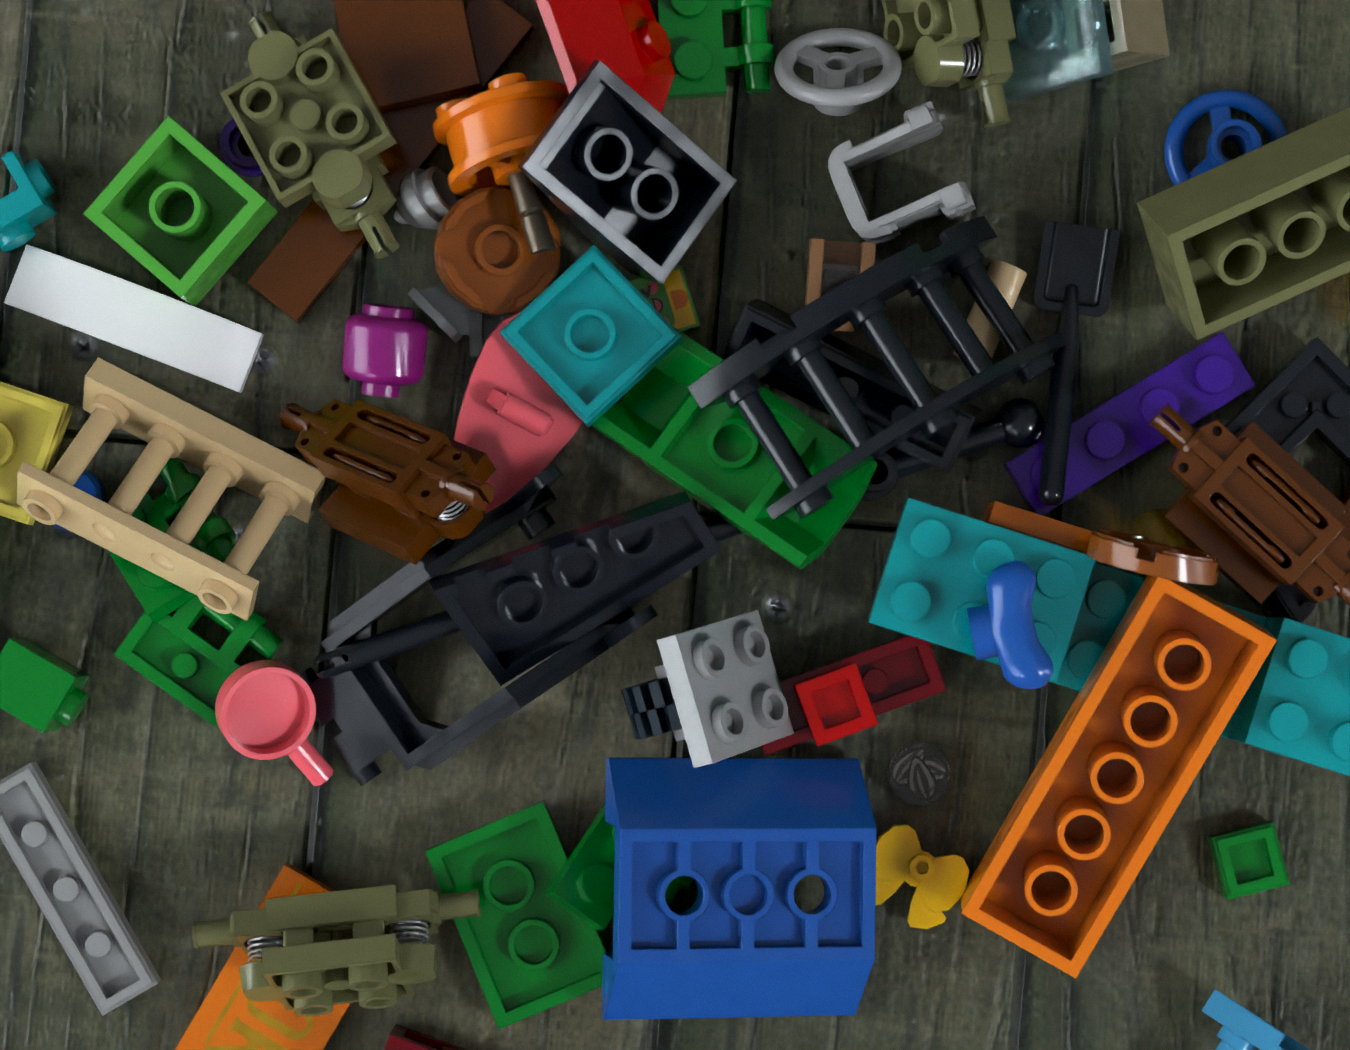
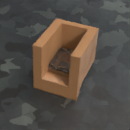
M809 239L805 306L874 266L876 243ZM849 321L834 331L855 332V329Z

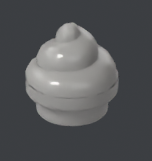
M432 166L427 170L416 168L404 176L400 182V193L395 202L397 210L394 213V219L401 224H410L415 228L437 230L439 222L455 202L460 200L459 195L454 194L450 190L447 180L448 175L440 168Z

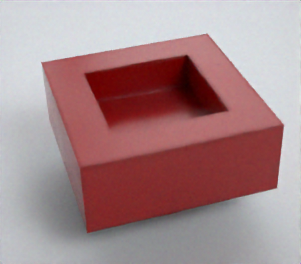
M856 663L794 684L817 747L878 725Z

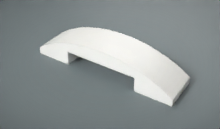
M26 244L4 301L7 305L80 331L239 393L243 391L264 336L260 332L200 308Z

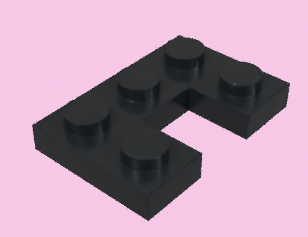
M1318 337L1311 339L1224 427L1235 436L1247 422L1253 421L1289 455L1314 431L1350 467V369Z

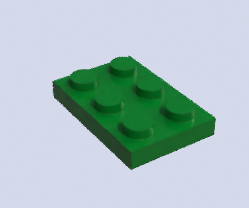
M545 800L425 850L442 894L472 891L474 889L479 891L481 917L474 916L453 920L498 1029L507 1027L602 987L603 953H608L600 931L595 930L545 894L569 858Z

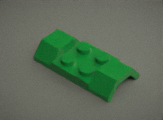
M673 327L682 336L683 341L637 382L619 404L609 408L592 423V426L639 458L655 473L680 490L686 491L690 497L747 536L750 537L751 535L801 570L824 553L860 504L876 470L877 462L874 460L870 461L829 488L835 498L808 517L801 519L798 513L793 511L772 520L766 508L791 492V490L737 407L730 409L728 404L723 402L704 409L700 408L687 387L724 360ZM765 387L759 392L813 476L853 450L849 443Z

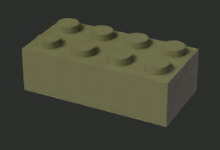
M1350 107L1137 202L1166 305L1196 340L1202 339L1350 272Z

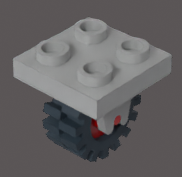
M758 610L657 640L663 661L662 665L654 667L657 678L621 690L635 739H645L673 731L676 742L686 740L694 768L716 763L794 734L788 714V705L781 690L770 652L769 640L764 632Z

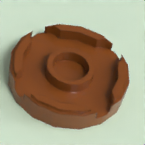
M480 188L455 202L439 222L433 245L436 272L448 293L468 309L491 316L517 313L525 309L557 279L560 268V233L548 210L543 206L542 212L546 215L556 250L531 255L521 225L522 217L518 215L511 189Z
M1100 529V531H1095L1094 533L1091 532L1086 551L1087 557L1105 564L1185 583L1208 586L1216 585L1219 574L1220 561L1213 554L1177 544L1176 547L1151 541L1149 537L1106 529Z

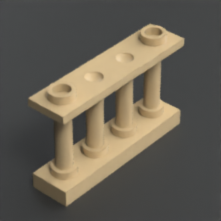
M98 357L85 375L83 410L91 414L50 474L25 461L17 471L16 504L22 506L26 513L38 522L46 525L57 524L197 595L199 600L211 610L221 614L232 613L247 621L254 610L259 581L247 575L284 516L292 515L308 524L320 504L326 477L322 475L319 469ZM121 428L146 441L148 444L109 502L105 503L74 487V484L112 429ZM178 457L203 470L205 474L166 533L131 515L169 458ZM235 486L260 499L262 503L223 563L189 544L226 487Z

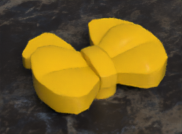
M893 824L876 841L875 905L884 903L906 881L910 886L916 887L910 901L906 919L909 926L929 929L944 923L946 916L942 911L949 910L958 902L967 887L969 868L964 858L954 853L933 857L929 852L921 849L916 831L908 824Z

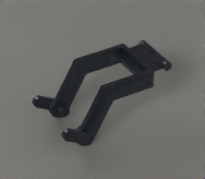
M554 464L529 481L509 500L486 513L469 535L454 540L446 538L427 551L417 565L409 562L332 619L329 624V637L320 643L324 650L327 652L376 635L377 622L430 583V579L441 576L520 526L530 541L552 527L556 522L546 508L557 500L549 487L563 476L558 466ZM649 605L637 614L634 613L631 607L627 608L573 641L450 726L428 720L424 717L386 659L328 679L318 678L312 667L300 675L313 692L316 703L315 719L319 725L323 727L332 720H335L342 730L340 734L330 741L360 786H363L382 773L374 760L390 749L393 750L406 771L413 766L427 770L433 769L648 623L658 614L652 605ZM345 654L331 660L335 664L334 667L347 663L349 657Z

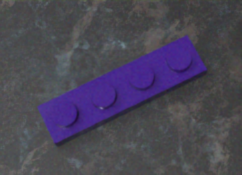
M1223 332L1213 336L1071 423L1065 495L1060 504L1166 441L1167 438L1153 425L1151 426L1149 422L1155 415L1159 414L1158 411L1167 403L1192 425L1256 386ZM1044 440L1003 464L1031 512L1039 515H1044L1060 505L1047 506L1041 502L1038 494Z

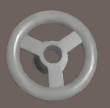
M827 28L803 34L785 45L776 58L774 71L779 85L792 97L813 104L823 114L845 116L857 112L864 103L873 101L890 91L900 78L902 62L899 53L892 44L879 35L853 28ZM852 47L861 49V51L848 54L843 52L828 53L820 49ZM795 62L813 68V84L802 80L795 74L793 70ZM883 65L880 74L864 83L865 69Z

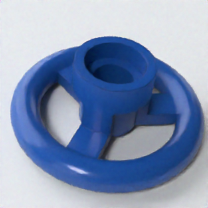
M1214 90L1192 99L1174 117L1165 139V164L1173 185L1175 186L1230 161L1231 159L1226 158L1221 152V142L1224 140L1232 141L1237 145L1239 156L1262 146L1261 137L1256 128L1244 120H1232L1230 108L1241 110L1253 116L1265 129L1270 142L1288 135L1280 116L1264 100L1240 90ZM1208 113L1212 133L1207 141L1208 157L1192 171L1188 172L1183 156L1186 135L1194 122Z

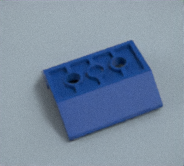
M606 757L605 823L615 827L613 952L603 953L602 1019L855 1015L875 960L877 828L859 759L727 758L713 764L694 768L691 758ZM817 875L824 885L823 900L815 909L802 911L794 900L795 886L805 876ZM679 876H690L695 881L698 889L694 905L684 912L671 911L665 899L667 886Z

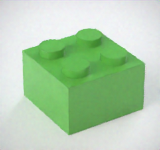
M168 116L83 214L181 299L196 307L278 211Z

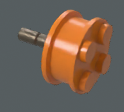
M510 73L492 80L488 84V91L469 98L451 100L438 106L435 110L437 118L432 125V130L436 141L448 146L454 166L447 177L450 190L456 195L467 196L480 188L511 189L518 215L522 217L521 225L531 255L556 250L546 215L542 212L543 205L538 188L518 167V164L569 96L567 87L556 81H527L524 73Z

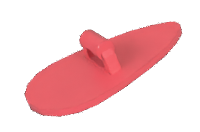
M521 311L502 320L485 340L470 374L453 435V440L486 453L496 469L485 482L489 483L494 489L492 503L488 504L485 502L488 507L485 513L509 500L529 481L540 474L583 423L500 334V331Z

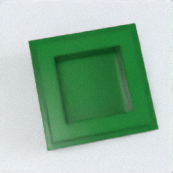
M1268 820L1208 836L1223 898L1230 900L1290 884L1274 822Z

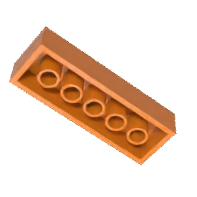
M1147 575L969 880L961 896V914L1070 976L1077 978L1277 639L1266 628L1183 582Z

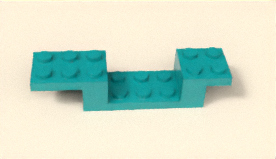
M907 498L867 623L976 657L967 608L988 604L986 581L995 568L1006 562L1023 561L1033 569L1037 579L1032 599V613L1038 640L1053 661V674L1048 682L1080 692L1146 578L1096 563L1094 559L1087 557L1084 553ZM1221 603L1266 628L1277 641L1220 737L1350 777V638L1288 618L1265 617ZM999 657L982 659L983 661L1000 666Z

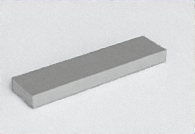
M31 762L1 779L0 838L102 1016L161 982V977L37 762Z

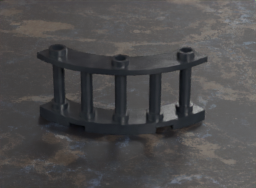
M985 216L974 218L943 230L937 235L943 243L941 246L923 252L918 243H915L854 276L792 314L790 318L797 328L789 333L783 329L761 345L757 339H754L687 387L701 409L726 402L730 409L737 407L788 485L791 492L766 508L772 520L796 511L801 519L808 517L835 498L829 488L920 430L925 438L928 439L960 418L955 409L1015 378H1019L1021 383L1026 385L1056 365L1050 355L1068 343L1063 334L1060 332L1034 343L981 264L985 259L981 249L998 237ZM949 273L953 279L960 277L1011 354L1009 357L996 364L994 363L940 281L945 276L944 274ZM908 290L911 297L919 295L972 376L940 396L936 394L883 313L888 308L885 301ZM849 321L854 329L859 327L863 329L915 409V411L877 435L874 434L820 351L825 346L821 338ZM785 361H788L791 367L799 365L853 449L814 476L759 393L763 389L759 379Z

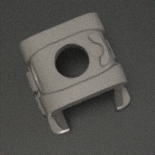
M931 101L905 111L904 123L854 146L848 140L833 149L830 154L827 167L832 182L852 228L865 242L876 243V245L886 244L903 235L902 230L943 214L948 220L952 221L976 209L966 182H957L874 220H871L851 171L939 136L943 131V126Z

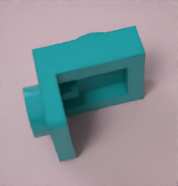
M10 150L1 156L19 187L0 199V249L2 252L16 249L27 243L36 234L33 229L34 227L58 214L48 197L56 192V188L42 164L36 158L28 162L14 150Z

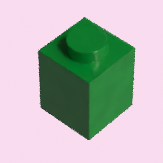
M26 637L9 638L0 653V708L41 733L59 730L61 724L69 727L77 719L87 702L89 695L82 691L90 675Z

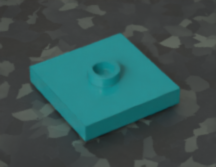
M594 245L500 331L502 337L588 428L683 341L682 336Z

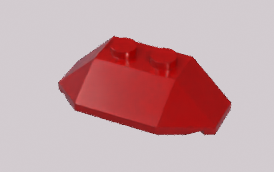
M536 0L569 94L596 59L602 61L658 112L662 113L675 77V71L669 57L671 53L669 38L663 27L656 21L649 0Z

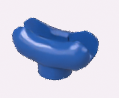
M1015 560L998 566L990 573L986 581L988 604L967 608L976 659L982 660L999 657L1002 673L1006 681L1017 688L1030 690L1041 688L1047 684L1053 674V661L1040 644L1033 622L1032 599L1037 581L1035 573L1023 561Z

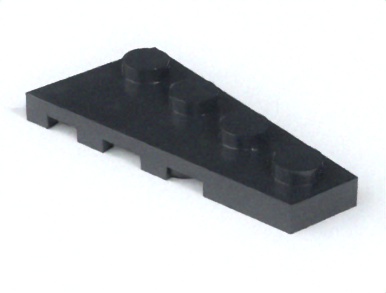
M686 491L435 577L429 581L433 593L497 682L502 686L722 551Z

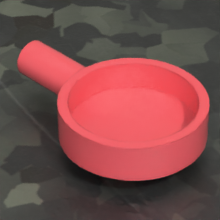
M259 660L243 665L224 681L216 698L215 716L220 731L236 751L246 757L257 760H271L288 755L313 786L322 785L332 776L333 768L307 739L315 722L316 703L309 685L296 670L282 662Z

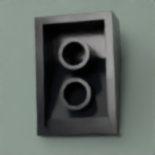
M596 59L518 164V167L588 239L629 273L663 284L737 181L602 61Z

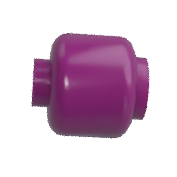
M364 303L363 313H356L347 319L341 367L346 376L362 382V394L398 398L400 386L414 385L423 378L428 328L425 323L414 318L415 309L389 304Z

